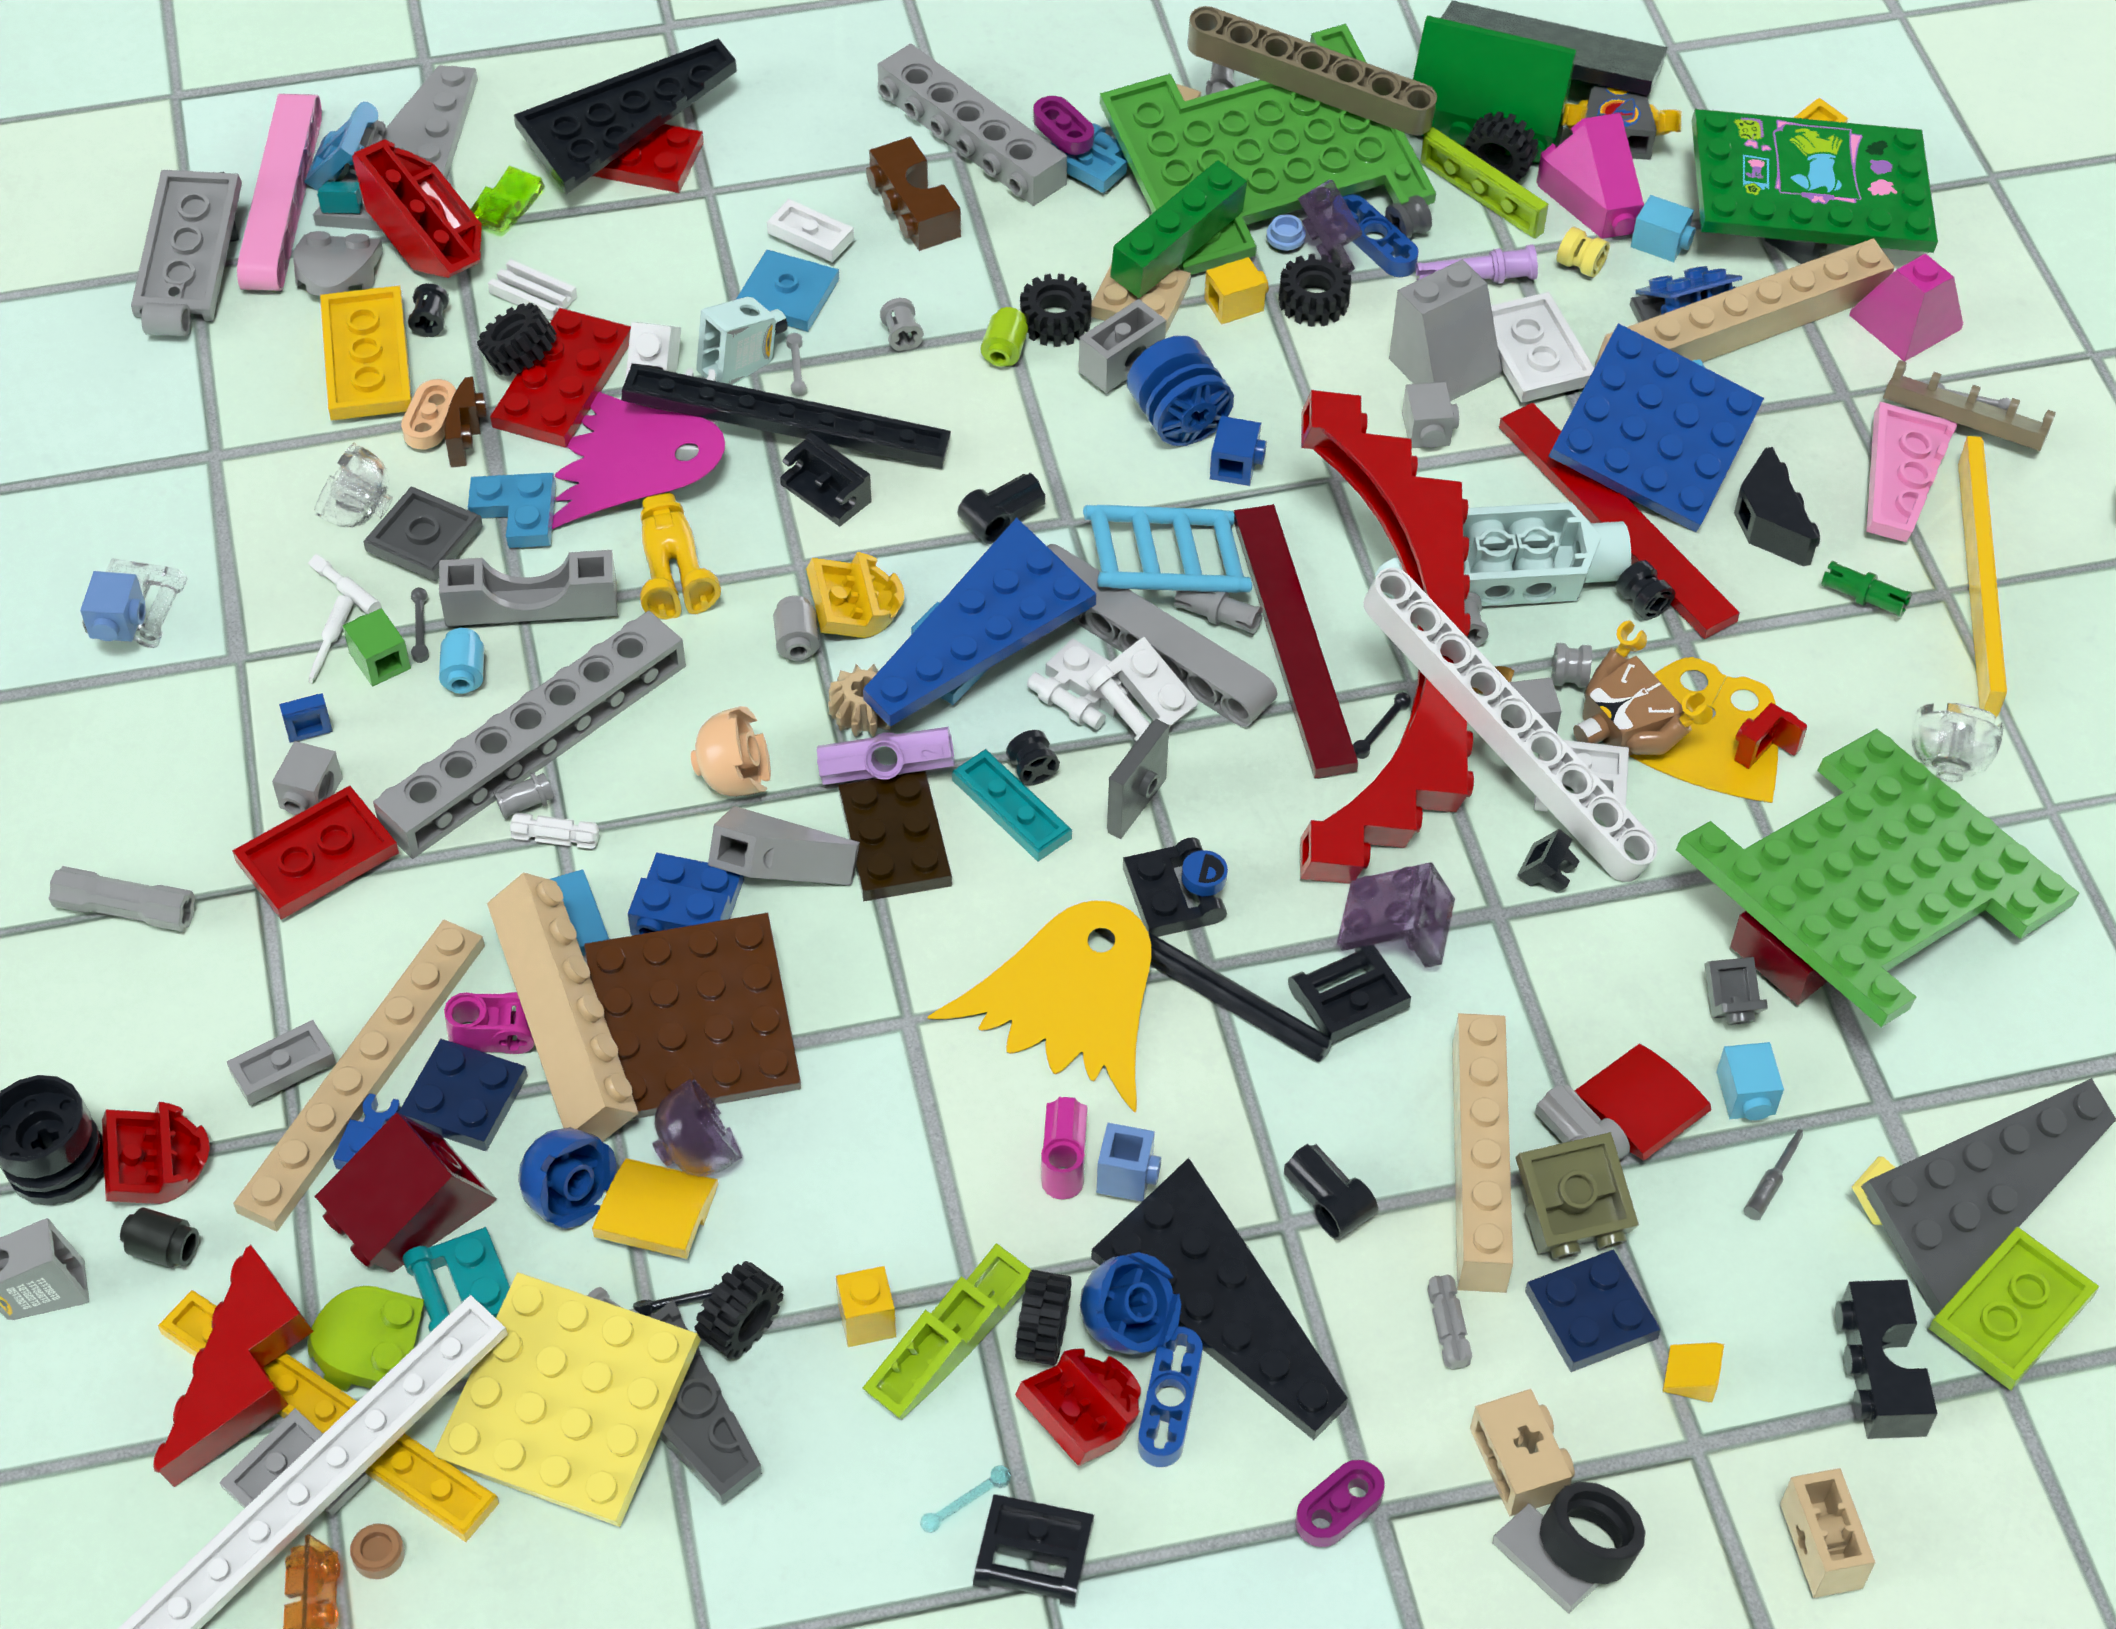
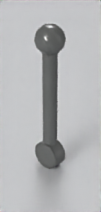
M420 587L415 588L411 592V599L415 602L416 645L411 649L412 659L417 663H423L429 658L428 648L424 645V602L427 600L428 594L425 589Z

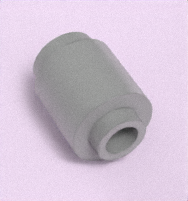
M788 596L780 600L773 613L777 651L787 659L795 661L804 660L815 654L819 648L816 611L810 605V602L802 596Z

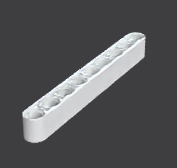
M1386 568L1380 571L1364 598V609L1368 616L1610 876L1622 882H1631L1637 879L1657 855V843L1650 832L1407 573L1397 568ZM1383 592L1389 593L1394 599L1388 598ZM1412 623L1419 625L1424 631L1418 630ZM1442 655L1449 657L1454 663L1446 661ZM1472 687L1482 691L1484 696L1477 694ZM1502 719L1509 721L1514 728L1508 727ZM1532 752L1540 754L1545 761L1539 760ZM1563 784L1571 787L1574 790L1575 794L1567 791ZM1594 817L1602 820L1606 827L1599 825ZM1624 850H1628L1631 853H1633L1637 860L1631 859L1629 856H1627Z

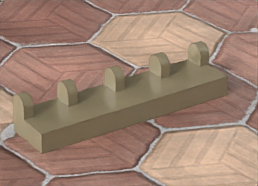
M1898 361L1893 376L1885 390L1884 399L2041 451L2056 412L2048 410L2043 417V422L2016 414L2020 403L2018 399L2012 398L2008 410H2004L1977 401L1981 389L1979 386L1973 385L1969 396L1965 397L1938 388L1942 376L1940 373L1933 372L1929 384L1905 377L1903 374L1905 373L1907 362Z

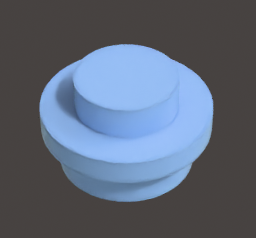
M1284 214L1273 219L1267 228L1266 237L1268 242L1277 249L1285 251L1294 250L1304 243L1306 231L1300 219L1293 215Z

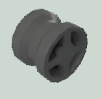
M1419 195L1409 197L1408 202L1402 205L1394 203L1386 207L1385 218L1409 239L1413 233L1423 234L1431 230V212L1425 200Z

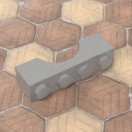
M612 550L569 552L566 560L560 567L548 574L537 577L506 575L491 567L484 558L440 560L439 596L445 625L457 626L617 616V581Z

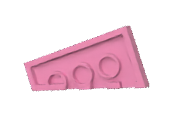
M1879 403L1874 412L1866 532L1907 542L1914 530L1929 489L1934 482L1939 465L1947 451L1949 441L1958 423L1895 405Z

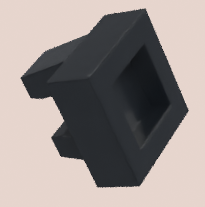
M1558 829L1534 842L1517 876L1529 886L1540 883L1556 893L1568 886L1570 880L1561 873L1560 869L1567 873L1577 868L1580 862L1569 849L1573 839L1561 829Z

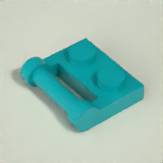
M486 1227L432 1247H414L407 1251L402 1259L407 1273L414 1275L422 1299H424V1304L431 1320L428 1324L430 1333L450 1315L433 1270L447 1265L460 1302L462 1303L471 1295L495 1318L510 1289Z

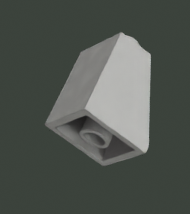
M1463 259L1397 291L1389 360L1413 384L1446 382L1450 401L1501 377L1502 369L1488 285Z

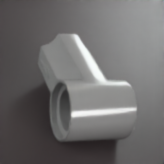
M1559 1084L1555 1086L1537 1103L1535 1113L1562 1143L1611 1132L1619 1160L1629 1154V1141L1620 1126L1609 1118L1601 1120L1569 1085L1562 1086Z

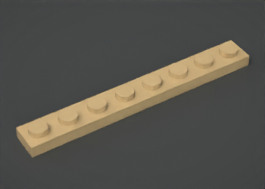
M445 919L442 920L233 1203L236 1213L276 1232L280 1229L336 1152L349 1120L358 1121L363 1115V1102L370 1093L375 1095L379 1093L485 947L483 936Z

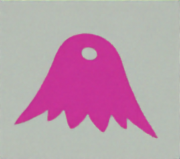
M599 391L590 406L596 415H585L581 421L594 432L572 437L567 445L570 450L584 458L568 464L554 475L556 478L579 482V484L570 487L556 497V501H572L553 515L552 529L609 507L669 492L698 481L713 470L722 458L725 450V439L722 431L713 422L702 417L621 401V399ZM692 443L698 446V454L691 460L680 461L675 457L676 450L684 444Z

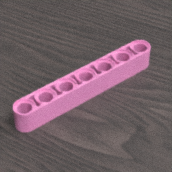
M278 94L237 263V279L241 290H283L307 187L304 181L313 161L321 126L322 109L319 95Z

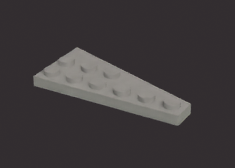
M439 65L386 127L382 140L386 139L394 143L396 148L412 152L435 164L447 179L478 80L476 68ZM349 171L340 182H358L357 175L351 174ZM363 198L360 213H321L320 206L313 213L315 226L382 231L365 210Z

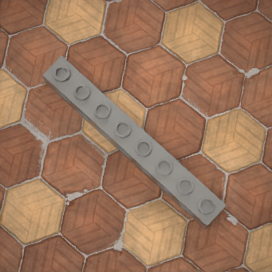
M647 611L636 620L629 621L620 631L604 642L594 645L588 653L569 666L558 670L552 678L536 689L526 692L520 700L503 712L490 717L477 730L464 738L458 739L448 750L432 761L422 764L413 774L396 786L387 788L380 797L373 801L377 819L397 842V845L414 859L495 802L496 799L493 792L501 791L523 782L530 777L531 773L539 771L685 668L683 639L650 611Z

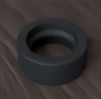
M1580 1481L1564 1486L1555 1496L1542 1518L1540 1536L1544 1549L1554 1563L1573 1577L1588 1583L1608 1584L1620 1580L1625 1575L1642 1550L1646 1533L1640 1515L1628 1500L1616 1491L1598 1483ZM1569 1517L1583 1518L1597 1524L1608 1533L1614 1541L1616 1549L1603 1548L1589 1542L1576 1531L1570 1523Z

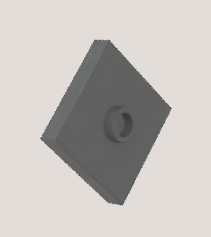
M411 486L363 541L365 551L436 581L439 578V561L455 559L483 526L482 518L476 513Z
M1158 719L1152 721L1109 777L1107 829L1109 834L1119 839H1122L1166 780L1169 724Z

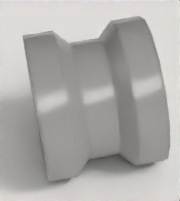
M1556 643L1552 665V681L1555 686H1562L1566 682L1575 683L1579 688H1587L1591 674L1592 646L1581 645L1577 649L1569 648L1565 643Z

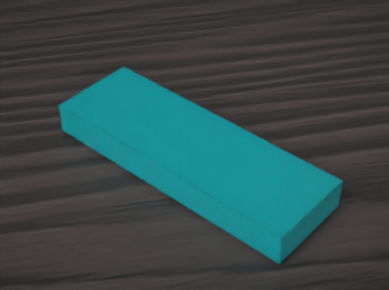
M984 749L952 771V781L1037 862L1072 839V829L987 749Z

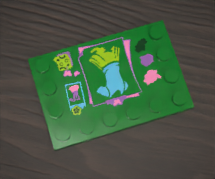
M1694 110L1691 122L1701 232L1850 246L1874 238L1883 249L1934 253L1938 244L1923 132L1921 129L1717 110Z

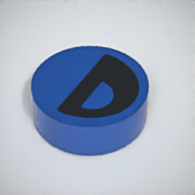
M1201 850L1193 852L1183 862L1182 883L1193 894L1199 896L1215 895L1226 884L1227 863L1220 855L1212 851Z

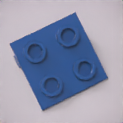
M1700 266L1684 270L1685 276L1673 279L1672 276L1652 278L1649 280V286L1636 289L1635 291L1636 294L1665 298L1666 305L1661 306V314H1665L1737 288L1732 286V282L1743 279L1741 275L1726 274V269L1724 268L1708 271L1707 266Z

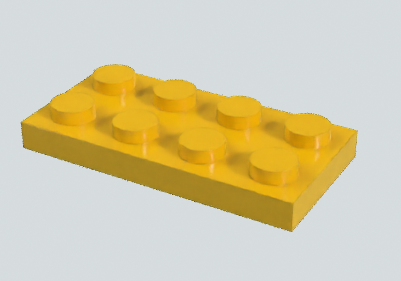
M400 285L321 294L327 398L331 421L406 412L412 400L403 297Z

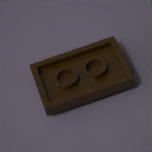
M926 770L896 775L890 779L877 778L838 785L848 837L850 840L860 842L855 867L863 902L952 886V874Z

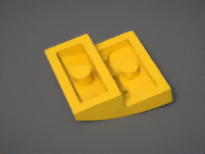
M626 1158L603 1199L592 1226L593 1235L596 1238L687 1259L699 1225L704 1226L718 1187V1179Z

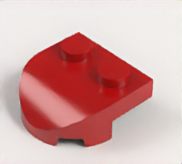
M158 1102L155 1112L106 1109L102 1118L106 1201L161 1204L175 1200L187 1192L200 1176L209 1156V1139L202 1125L196 1127L190 1120L184 1117L181 1107L165 1102Z
M1080 1348L1064 1351L1056 1366L1021 1381L1015 1393L1017 1398L1078 1466L1117 1448L1127 1437L1140 1412L1138 1399L1141 1394V1388L1131 1371L1111 1356L1107 1357L1104 1362L1085 1357V1349Z

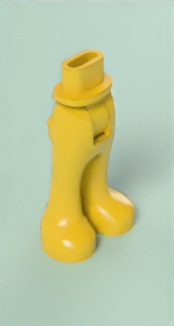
M663 493L645 498L643 500L644 509L641 511L640 517L642 522V543L651 579L643 585L640 592L643 610L645 613L650 611L657 618L665 620L680 616V599L669 564V560L676 559L687 611L690 614H699L706 611L720 597L721 587L715 574L699 566L693 533L684 515L683 507L680 503L676 502V498L672 493Z

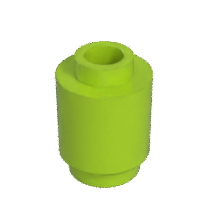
M1003 307L991 316L980 348L983 357L988 362L1000 367H1008L1017 363L1028 333L1025 315L1016 308Z

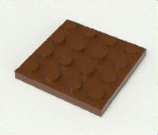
M768 912L584 944L591 981L597 998L604 1008V1017L611 1037L617 1045L618 1057L624 1074L632 1087V1096L639 1113L632 1119L801 1089L800 1075Z

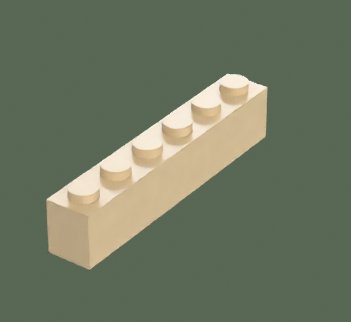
M523 872L487 903L563 1128L571 1127L593 1134L603 1142L639 1114L632 1096V1087L624 1074L618 1057L617 1045L608 1029L604 1017V1008L597 998L590 978V969L581 953L576 938L577 933L570 922L561 889L556 881Z
M1458 1013L1452 1044L1457 1290L1506 1293L1513 1267L1506 1016Z

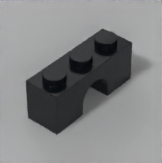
M1908 1279L1851 1281L1846 1287L1842 1300L1836 1302L1835 1320L1838 1330L1845 1331L1847 1340L1844 1350V1364L1847 1374L1854 1375L1857 1388L1853 1396L1856 1419L1863 1420L1867 1439L1927 1437L1938 1414L1928 1368L1908 1369L1900 1367L1893 1363L1884 1352V1349L1907 1347L1917 1326Z

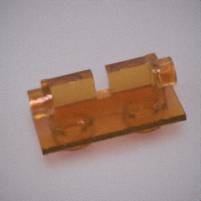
M308 1534L305 1535V1546L293 1547L291 1555L285 1558V1596L290 1599L301 1596V1600L284 1605L283 1629H336L339 1624V1613L336 1607L337 1579L341 1572L338 1552Z

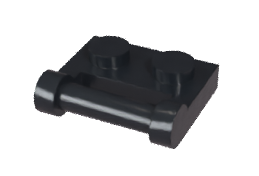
M1194 837L1186 838L1178 842L1176 846L1123 857V871L1141 920L1147 931L1157 937L1219 923L1227 916L1223 900L1217 898L1216 894L1211 896L1197 895L1200 904L1196 907L1188 908L1174 868L1183 866L1184 860L1191 853L1203 850L1199 839Z
M1370 941L1357 946L1355 953L1308 974L1299 972L1288 978V985L1293 997L1298 1002H1302L1320 1030L1332 1039V1043L1410 1007V994ZM1362 969L1366 971V973L1322 993H1319L1317 990Z
M993 1494L975 1567L973 1586L989 1589L991 1584L1059 1598V1604L1075 1607L1094 1525V1514ZM997 1552L1066 1566L1064 1578L995 1564Z

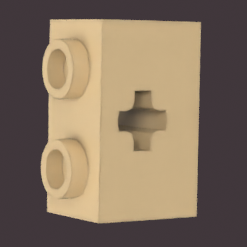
M1532 1389L1475 1406L1470 1430L1509 1516L1518 1514L1528 1503L1535 1509L1551 1504L1563 1487L1571 1484V1480L1575 1476V1470L1570 1454L1565 1448H1559L1553 1436L1554 1424L1548 1408L1544 1404H1538Z
M1841 1468L1791 1477L1780 1505L1813 1598L1863 1589L1875 1565V1559Z

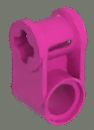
M517 992L505 994L460 993L451 997L445 1005L444 1014L448 1041L481 1052H503L506 1054H523L530 1051L534 1046V1040ZM512 1006H516V1011H512ZM513 1035L517 1036V1040H513Z

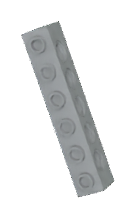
M910 43L877 64L878 93L885 100L895 104L911 119L918 121L937 138L951 145L960 155L981 167L987 175L996 178L1016 196H1020L1032 206H1035L1067 185L1066 154Z

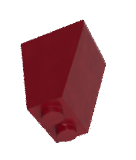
M398 1112L314 1196L326 1210L322 1215L323 1219L340 1235L346 1234L354 1244L350 1247V1251L361 1263L368 1268L378 1265L391 1272L404 1265L402 1259L407 1251L418 1246L431 1247L497 1200L441 1135Z

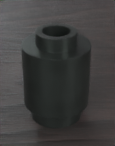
M142 1207L134 1214L128 1215L124 1220L120 1230V1241L124 1243L126 1254L171 1268L175 1265L186 1266L191 1261L197 1249L199 1232L196 1228L190 1227L187 1220Z

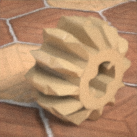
M856 664L853 673L840 670L837 681L831 682L829 688L830 701H828V709L831 718L836 719L840 731L851 728L855 738L862 731H868L873 737L877 732V728L890 731V726L863 700V688L878 673L875 664L868 670H861Z

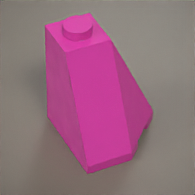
M1620 113L1583 118L1571 128L1573 134L1558 147L1555 144L1550 145L1541 153L1536 181L1538 187L1601 239L1633 234L1636 218L1642 210L1644 202L1622 116Z
M1926 253L1896 269L1855 305L1849 316L1904 362L1960 331L1963 327L1954 276Z

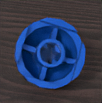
M571 1127L546 1132L538 1137L527 1149L519 1166L518 1182L524 1201L539 1217L558 1227L567 1229L584 1224L598 1213L600 1205L594 1204L602 1197L604 1190L608 1191L616 1175L617 1163L614 1151L609 1145L602 1142L599 1137Z
M1141 1252L1112 1257L1096 1267L1088 1277L1082 1289L1080 1299L1082 1321L1089 1334L1107 1350L1131 1355L1149 1352L1157 1346L1167 1343L1172 1338L1179 1324L1181 1311L1180 1294H1173L1172 1286L1168 1280L1174 1278L1169 1268L1156 1257Z

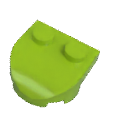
M358 1286L341 1292L323 1307L311 1327L314 1332L308 1335L307 1342L310 1359L314 1357L315 1362L324 1372V1379L342 1391L347 1392L351 1384L371 1389L414 1349L424 1299L374 1286Z

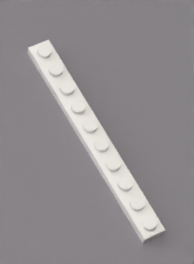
M470 1295L118 1629H200L508 1335L506 1328L474 1297Z

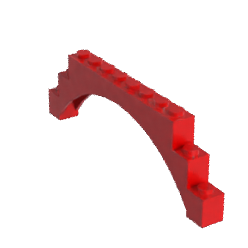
M1311 390L1301 411V448L1313 449L1355 489L1383 527L1397 553L1403 571L1415 581L1459 630L1468 637L1471 617L1469 613H1465L1464 601L1469 594L1470 577L1464 574V562L1468 557L1469 538L1463 536V525L1468 516V500L1462 498V482L1417 477L1418 458L1412 455V439L1366 433L1368 416L1367 413H1362L1360 395ZM1417 625L1418 630L1424 631L1422 627ZM1442 655L1446 661L1454 663L1452 659ZM1419 669L1411 715L1397 750L1375 780L1349 804L1324 821H1310L1300 838V879L1353 884L1362 869L1368 868L1371 854L1370 845L1405 848L1413 835L1420 832L1423 819L1422 809L1457 812L1466 797L1469 798L1472 795L1474 774L1472 771H1468V757L1472 752L1473 733L1472 731H1467V721Z

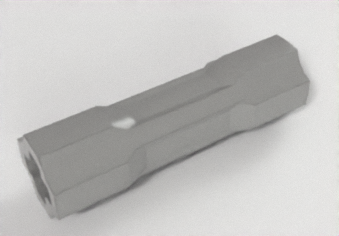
M62 866L60 870H55L51 878L49 901L53 907L84 913L90 911L140 920L150 926L182 932L185 927H189L192 921L195 896L190 890L164 885H144L99 876L92 871Z

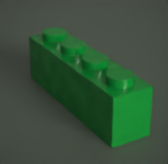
M1215 161L1113 246L1110 277L1140 299L1243 212L1247 180L1221 161Z

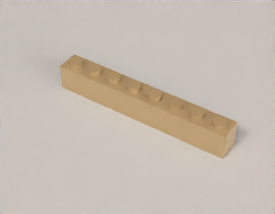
M1873 238L1628 326L1627 328L1691 361L1701 359L1704 362L1854 307L1890 276L1895 266ZM1612 333L1605 335L1595 362V366L1601 354L1603 353Z

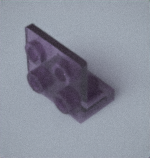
M1432 862L1356 879L1350 883L1337 945L1342 951L1357 948L1358 946H1368L1405 938L1408 948L1411 951H1415L1425 968L1442 965L1455 897Z

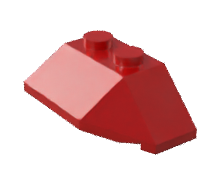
M386 139L354 152L352 159L365 210L413 270L450 278L479 263L481 259L482 223L435 164L412 152L396 148L394 143Z

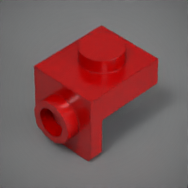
M1771 702L1754 720L1748 718L1739 728L1735 737L1739 744L1734 760L1749 769L1773 743L1791 755H1796L1801 750L1807 725L1793 713L1785 711Z

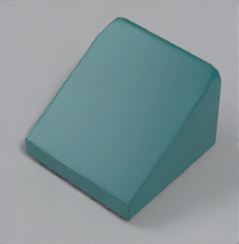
M325 182L318 189L317 197L321 213L361 212L362 194L359 182Z

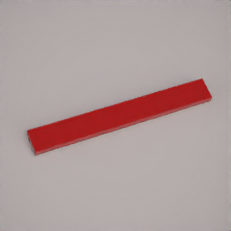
M1533 402L1500 418L1499 429L1591 523L1623 521L1626 524L1631 542V564L1643 560L1650 562L1657 570V578L1667 581L1675 590L1676 594L1671 604L1672 607L1704 639L1738 622L1740 612L1626 496L1548 457L1561 430Z

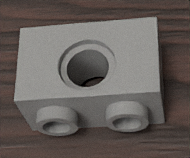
M1137 299L1079 337V372L1105 393L1127 380V375L1133 362L1144 350L1156 342L1165 339L1166 319L1140 299Z

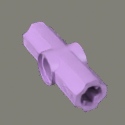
M949 727L901 734L884 732L873 738L817 746V763L823 785L875 777L878 779H890L897 774L955 765L954 748ZM881 746L892 748L898 757L897 762L891 765L879 763L874 755V750Z

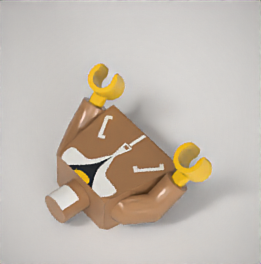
M1629 620L1624 621L1619 625L1616 634L1621 643L1617 648L1611 647L1596 668L1584 692V721L1574 726V736L1577 742L1597 744L1602 741L1605 745L1628 747L1629 756L1633 754L1662 755L1668 752L1692 730L1690 726L1692 723L1699 725L1708 723L1712 719L1713 710L1708 704H1705L1695 711L1705 701V697L1698 691L1688 693L1681 705L1637 656L1629 658L1627 655L1630 651L1636 652L1645 647L1647 635L1643 630H1640L1635 639L1627 641V637L1633 631L1635 625Z

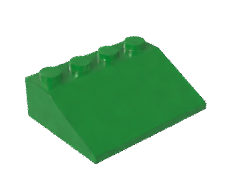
M1427 15L1413 80L1432 87L1436 92L1437 100L1432 123L1433 128L1459 145L1464 146L1466 139L1480 117L1484 118L1485 114L1490 112L1493 117L1497 112H1504V118L1507 119L1509 114H1513L1516 116L1514 122L1519 124L1521 120H1524L1527 123L1525 130L1527 131L1532 128L1535 132L1532 139H1538L1539 145L1536 148L1538 153L1533 163L1539 164L1541 153L1552 144L1558 147L1562 138L1564 126L1561 123L1565 104L1568 103L1577 49ZM1490 143L1498 152L1511 155L1503 146Z

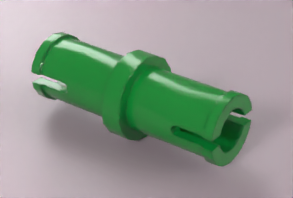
M1833 560L1827 568L1830 570V573L1825 571L1822 578V586L1830 587L1855 598L1856 603L1863 606L1869 603L1894 613L1898 617H1902L1906 609L1903 606L1909 605L1912 592L1877 580L1878 575L1871 572L1865 575L1840 565Z

